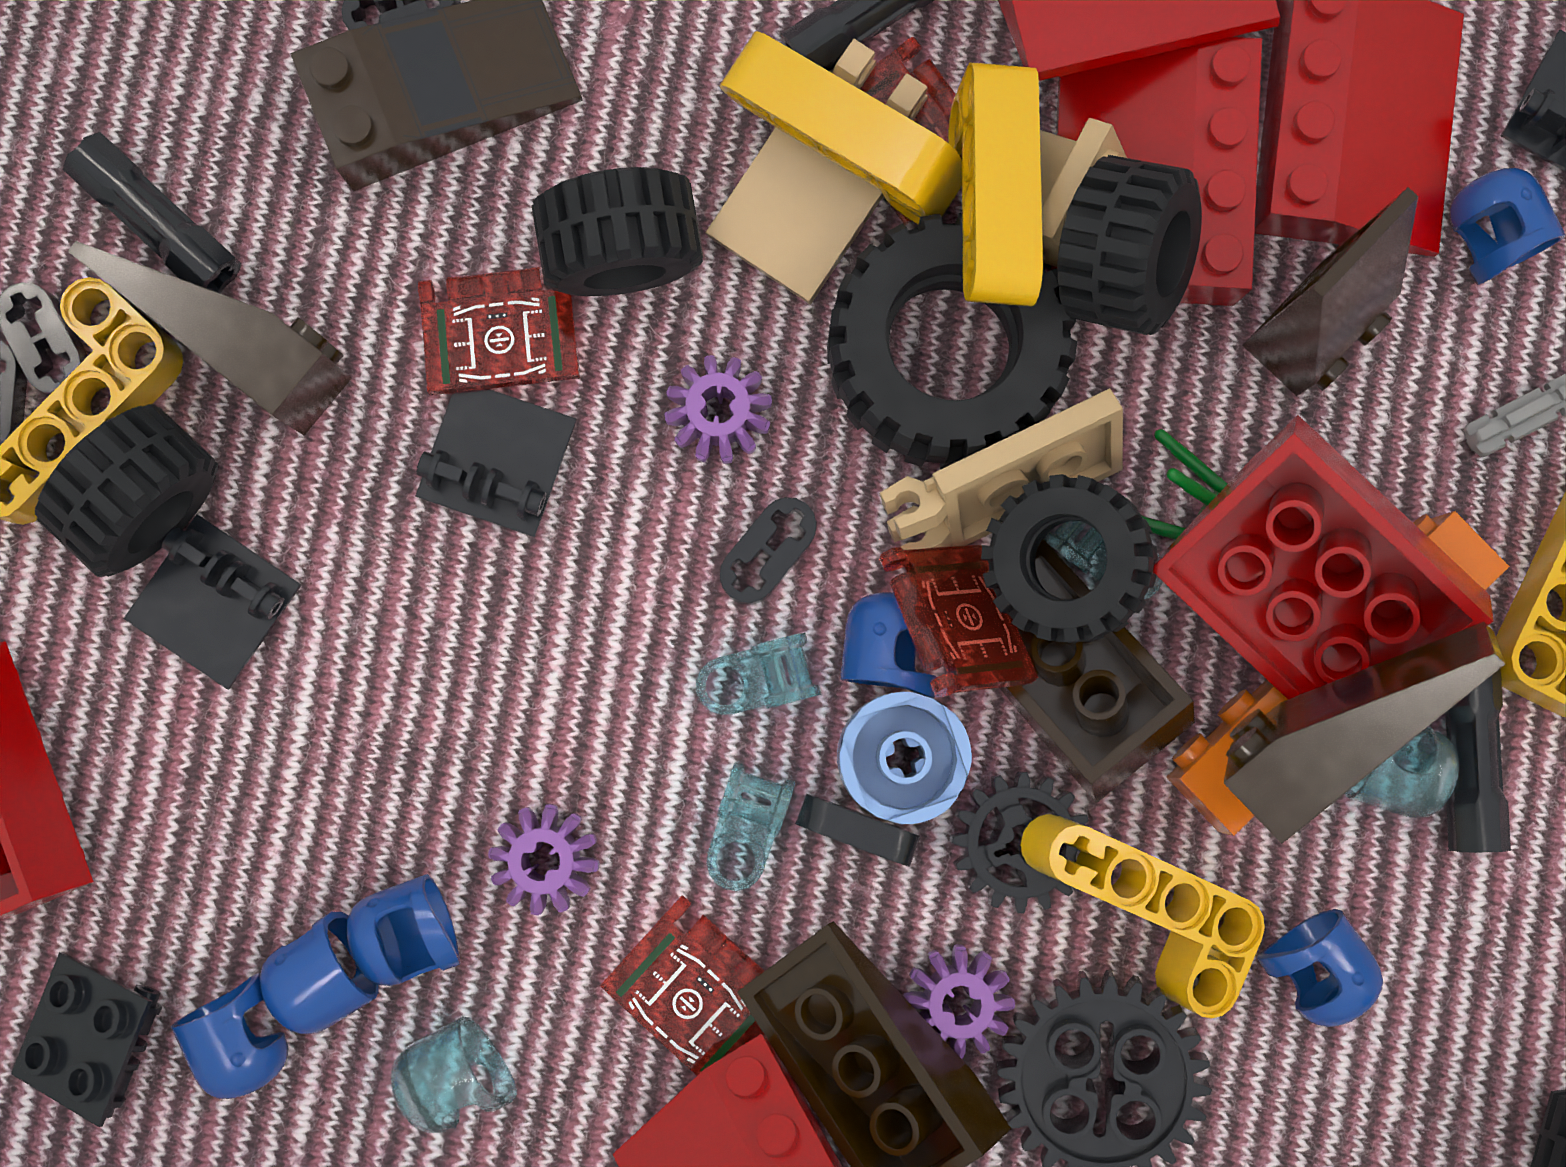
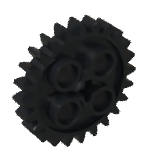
M1112 970L1105 971L1100 987H1092L1086 973L1079 971L1077 979L1078 990L1069 992L1058 978L1053 980L1056 999L1050 1003L1034 992L1031 995L1032 1004L1037 1013L1034 1018L1015 1012L1013 1015L1014 1024L1022 1033V1037L1007 1035L1001 1039L1002 1048L1014 1056L1015 1059L998 1061L996 1065L998 1076L1014 1081L998 1088L1000 1103L1018 1104L1006 1114V1120L1011 1128L1028 1126L1020 1138L1023 1150L1026 1152L1043 1144L1040 1156L1042 1167H1051L1060 1158L1064 1160V1167H1132L1135 1165L1138 1167H1152L1150 1158L1155 1155L1160 1156L1164 1161L1172 1165L1177 1161L1170 1146L1172 1140L1176 1139L1192 1145L1195 1141L1190 1130L1184 1124L1186 1119L1205 1121L1207 1117L1202 1106L1192 1100L1193 1097H1203L1210 1095L1212 1092V1088L1207 1080L1193 1075L1209 1068L1210 1062L1205 1053L1188 1052L1197 1046L1202 1038L1196 1027L1178 1030L1187 1017L1184 1009L1177 1005L1162 1012L1166 1001L1164 991L1157 987L1145 998L1141 997L1142 983L1139 977L1135 975L1128 980L1123 990L1118 989ZM1109 1021L1112 1023V1031L1107 1058L1114 1077L1107 1078L1105 1083V1130L1101 1134H1096L1093 1132V1126L1096 1119L1098 1097L1092 1079L1098 1078L1100 1074V1027L1103 1022ZM1068 1030L1082 1031L1090 1037L1088 1046L1077 1055L1062 1054L1055 1048L1056 1040L1062 1033ZM1143 1035L1154 1040L1153 1051L1143 1060L1132 1061L1121 1055L1123 1045L1134 1036ZM1073 1095L1085 1102L1084 1108L1079 1115L1063 1119L1050 1111L1053 1103L1058 1098ZM1131 1101L1146 1103L1150 1107L1149 1113L1138 1124L1128 1125L1116 1119L1118 1111L1124 1104Z

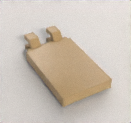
M853 39L836 63L832 73L861 89L876 66V61L873 60L875 52L856 39ZM906 73L889 97L886 105L914 120L928 99V95L925 94L928 87ZM775 128L707 229L706 234L709 238L811 305L884 195L875 186L780 129Z
M1109 388L933 473V477L924 482L907 476L881 491L882 505L887 514L897 511L904 503L913 502L919 505V507L913 505L887 521L888 530L894 542L910 538L922 532L925 533V536L920 541L908 542L900 547L908 568L944 554L950 546L956 551L991 534L986 531L991 518L999 520L1005 512L1000 505L1010 495L1018 498L1024 493L1022 486L1034 480L1044 483L1049 481V476L1064 474L1069 478H1077L1078 475L1093 478L1099 482L1122 471L1123 408Z

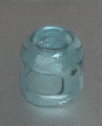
M1431 727L1426 728L1345 794L1349 799L1409 818L1429 817L1437 813L1448 802L1454 792L1459 777L1458 752L1454 744L1442 732Z
M462 1016L407 1046L396 1058L391 1070V1088L397 1107L412 1126L426 1133H445L455 1129L459 1123L460 1108L477 1105L485 1112H494L512 1103L517 1096L516 1082L508 1066L482 1028L470 1017ZM483 1065L487 1068L491 1075L494 1088L493 1094L489 1093L478 1082L471 1066Z

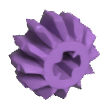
M713 355L704 358V367L707 375L700 377L694 368L689 365L681 369L682 377L690 389L679 386L668 387V399L682 407L667 411L665 413V420L667 425L671 426L686 425L675 437V442L679 448L689 446L699 438L695 454L698 461L705 462L710 456L712 445L719 446L722 463L729 464L733 461L731 443L736 441L747 454H751L756 450V444L746 430L759 434L768 433L770 422L755 413L771 408L772 399L769 394H752L762 383V376L759 372L749 373L739 381L738 377L741 371L740 359L732 357L727 364L725 373H718L717 361ZM718 397L719 404H722L723 398L729 399L731 401L729 405L731 418L724 423H719L718 416H715L713 422L706 420L708 416L706 402L708 400Z
M555 804L545 806L542 813L541 826L533 810L530 807L519 810L518 814L524 833L514 825L505 822L500 825L498 832L502 838L512 845L511 848L497 846L489 849L488 857L490 859L508 862L507 869L491 876L492 883L494 885H502L513 879L517 886L508 894L506 899L507 903L511 906H515L523 900L527 892L532 893L530 901L532 915H541L544 912L547 894L550 895L553 905L558 912H564L570 908V899L565 886L573 893L582 897L591 889L587 881L576 874V871L590 873L596 872L599 869V860L580 857L579 852L594 845L597 842L596 836L593 833L586 834L575 841L571 834L580 825L582 817L577 813L571 814L566 818L561 827H557L559 812L558 806ZM544 842L554 847L549 852L550 855L558 852L560 856V865L549 869L545 876L535 871L539 864L531 866L529 854L541 849Z
M956 944L953 947L952 965L946 966L940 953L937 950H932L928 953V958L936 972L930 976L922 969L914 967L909 974L916 984L925 988L924 992L910 991L904 993L903 996L915 1009H924L919 1014L944 1041L950 1037V1047L961 1059L966 1052V1039L972 1038L974 1045L980 1053H986L990 1050V1046L982 1032L988 1027L996 1034L1003 1036L1009 1029L1002 1019L994 1015V1011H1009L1015 1008V1000L1011 996L993 994L1005 987L1010 979L1004 970H998L986 975L992 958L984 951L978 953L969 967H967V951L961 944ZM963 986L969 997L974 999L971 1008L963 1005L966 1011L965 1014L954 1016L949 1006L943 1003V999L946 994L953 998L955 995L951 989Z

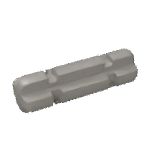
M1566 374L1544 385L1546 391L1542 392L1540 388H1536L1492 412L1494 418L1490 419L1486 414L1468 423L1463 431L1470 450L1475 451L1480 457H1486L1505 447V439L1508 438L1510 443H1513L1556 421L1559 417L1557 415L1558 412L1565 416Z

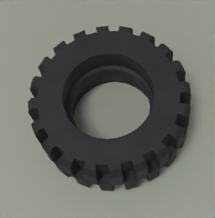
M940 213L920 217L917 228L908 230L902 223L885 232L884 241L878 247L869 244L857 257L855 268L851 274H845L837 291L836 302L831 313L827 342V362L831 366V383L837 399H842L848 409L846 416L857 430L863 427L873 436V445L885 453L889 449L905 455L904 462L920 467L923 466L924 462L940 463V469H943L1043 421L1062 396L1070 379L1067 376L1068 369L1076 357L1077 341L1071 338L1070 330L1077 321L1074 317H1069L1065 312L1064 305H1061L1057 268L1046 272L1043 268L1041 289L1034 306L984 303L996 314L1002 323L1009 343V353L1005 368L1000 378L988 390L965 400L940 399L918 390L900 374L892 360L889 342L891 326L899 310L911 298L929 291L954 290L963 292L962 213L958 214L956 223L942 224Z

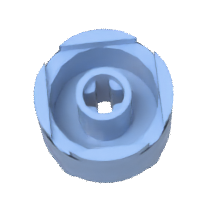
M913 692L890 693L865 703L847 721L840 735L837 748V765L840 778L852 799L875 817L899 824L925 822L948 810L964 788L972 763L969 737L956 714L939 701ZM901 739L905 747H917L919 757L910 762L912 772L904 775L898 767H888L886 757L894 753L893 742Z

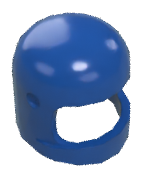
M1519 168L1499 169L1473 180L1459 191L1450 209V223L1453 231L1461 235L1472 254L1474 264L1470 266L1469 271L1477 285L1495 278L1507 268L1541 253L1566 236L1538 180L1528 171ZM1484 216H1489L1497 242L1476 223L1477 220Z
M882 592L860 598L852 606L847 617L840 680L858 684L903 688L920 695L923 694L926 697L935 698L936 676L919 673L915 668L916 650L919 641L926 636L938 635V629H936L931 617L934 616L936 620L934 612H929L926 603L921 599L907 594Z
M428 874L379 891L360 900L349 914L346 934L352 958L360 972L376 984L392 986L437 968L444 971L460 965L457 937L451 916L438 886Z
M1332 909L1324 911L1304 920L1257 956V960L1269 976L1275 978L1286 975L1290 976L1297 990L1296 1010L1303 1018L1316 1025L1333 1027L1352 1022L1375 1004L1382 991L1383 978L1380 966L1342 910ZM1314 962H1320L1330 973L1328 978L1317 982L1313 967Z
M330 912L318 919L312 925V929L290 944L279 947L262 965L260 989L263 1000L272 1016L291 1032L313 1034L323 1031L368 1004L379 994L378 984L367 979L357 966L356 974L353 979H350L333 952L327 934L328 930L342 942L351 955L346 934L349 916L344 912Z
M260 973L251 976L230 992L188 1013L171 1026L196 1082L207 1094L218 1099H233L262 1088L279 1074L286 1063L288 1043L285 1033L278 1032L263 1037L256 1036L249 1029L243 1016L248 1009L263 1000L260 989Z

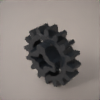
M1017 771L1014 786L1008 787L1001 775L992 776L991 787L993 793L987 796L984 792L973 788L969 794L977 805L972 812L957 809L954 814L967 825L964 833L950 835L949 842L965 847L966 854L957 858L953 864L957 870L973 869L975 874L970 878L967 887L970 891L976 893L988 885L991 888L988 894V904L995 908H998L1005 897L1009 896L1011 897L1013 910L1016 913L1024 914L1028 898L1034 897V900L1042 909L1046 910L1051 908L1049 892L1054 888L1067 896L1073 893L1070 885L1036 871L1026 863L1019 853L1013 850H1001L1006 847V843L1014 839L1012 828L1018 825L1024 831L1028 824L1034 820L1026 815L1023 805L1019 803L1018 798L1035 800L1049 809L1053 815L1082 825L1089 821L1086 814H1069L1067 811L1075 799L1072 792L1065 791L1055 798L1051 796L1054 779L1043 776L1034 789L1030 788L1028 772ZM993 810L997 822L991 836L978 843L981 826L987 815ZM1063 843L1060 855L1076 862L1077 851L1080 850ZM1008 864L1016 868L1023 885L1000 881L987 868Z

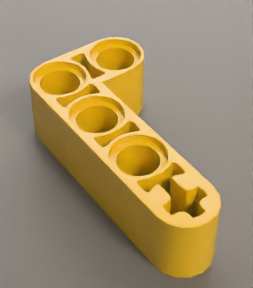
M755 31L719 85L725 94L748 111L881 190L892 207L916 224H919L920 217L940 213L942 217L962 187V160L958 152L949 143L764 33Z
M970 62L953 100L948 127V143L959 155H962L964 297L967 302L1034 306L1039 297L1043 275L1038 72L1036 68Z
M91 277L78 279L69 285L62 295L60 303L62 318L93 351L0 445V520L22 525L35 522L37 520L35 507L39 501L38 497L51 473L66 454L86 435L109 419L132 408L153 404L175 382L182 371V351L176 342L149 316L101 279ZM109 300V315L100 324L92 326L90 320L92 310L100 302ZM154 342L156 347L154 359L145 368L136 369V353L146 343ZM108 387L111 395L109 405L100 414L93 415L90 406L93 396L100 389ZM63 433L65 439L64 450L58 458L49 461L46 453L47 444L53 436ZM34 470L39 472V476L37 478L34 477L37 474V472H35ZM10 483L12 484L10 485L9 489L11 493L15 496L12 502H10L12 496L6 490Z
M1566 491L1496 636L1505 665L1501 667L1502 687L1562 717H1566ZM1551 589L1559 594L1563 603L1562 615L1558 620L1547 609L1546 600ZM1525 645L1536 656V668L1530 677L1522 671L1519 663L1520 652Z
M1046 814L1038 816L1028 824L1022 835L1021 850L1026 863L1033 869L1171 930L1155 971L1156 985L1164 991L1167 999L1201 1017L1211 1019L1223 1016L1233 1007L1259 948L1265 929L1264 917L1257 905L1248 899L1066 818ZM1063 843L1081 851L1077 856L1076 862L1059 855V850ZM1121 862L1122 870L1120 877L1111 885L1112 871ZM1174 887L1173 899L1165 908L1166 896ZM1223 913H1225L1224 923L1218 930L1219 920ZM1201 972L1199 983L1193 989L1194 980Z

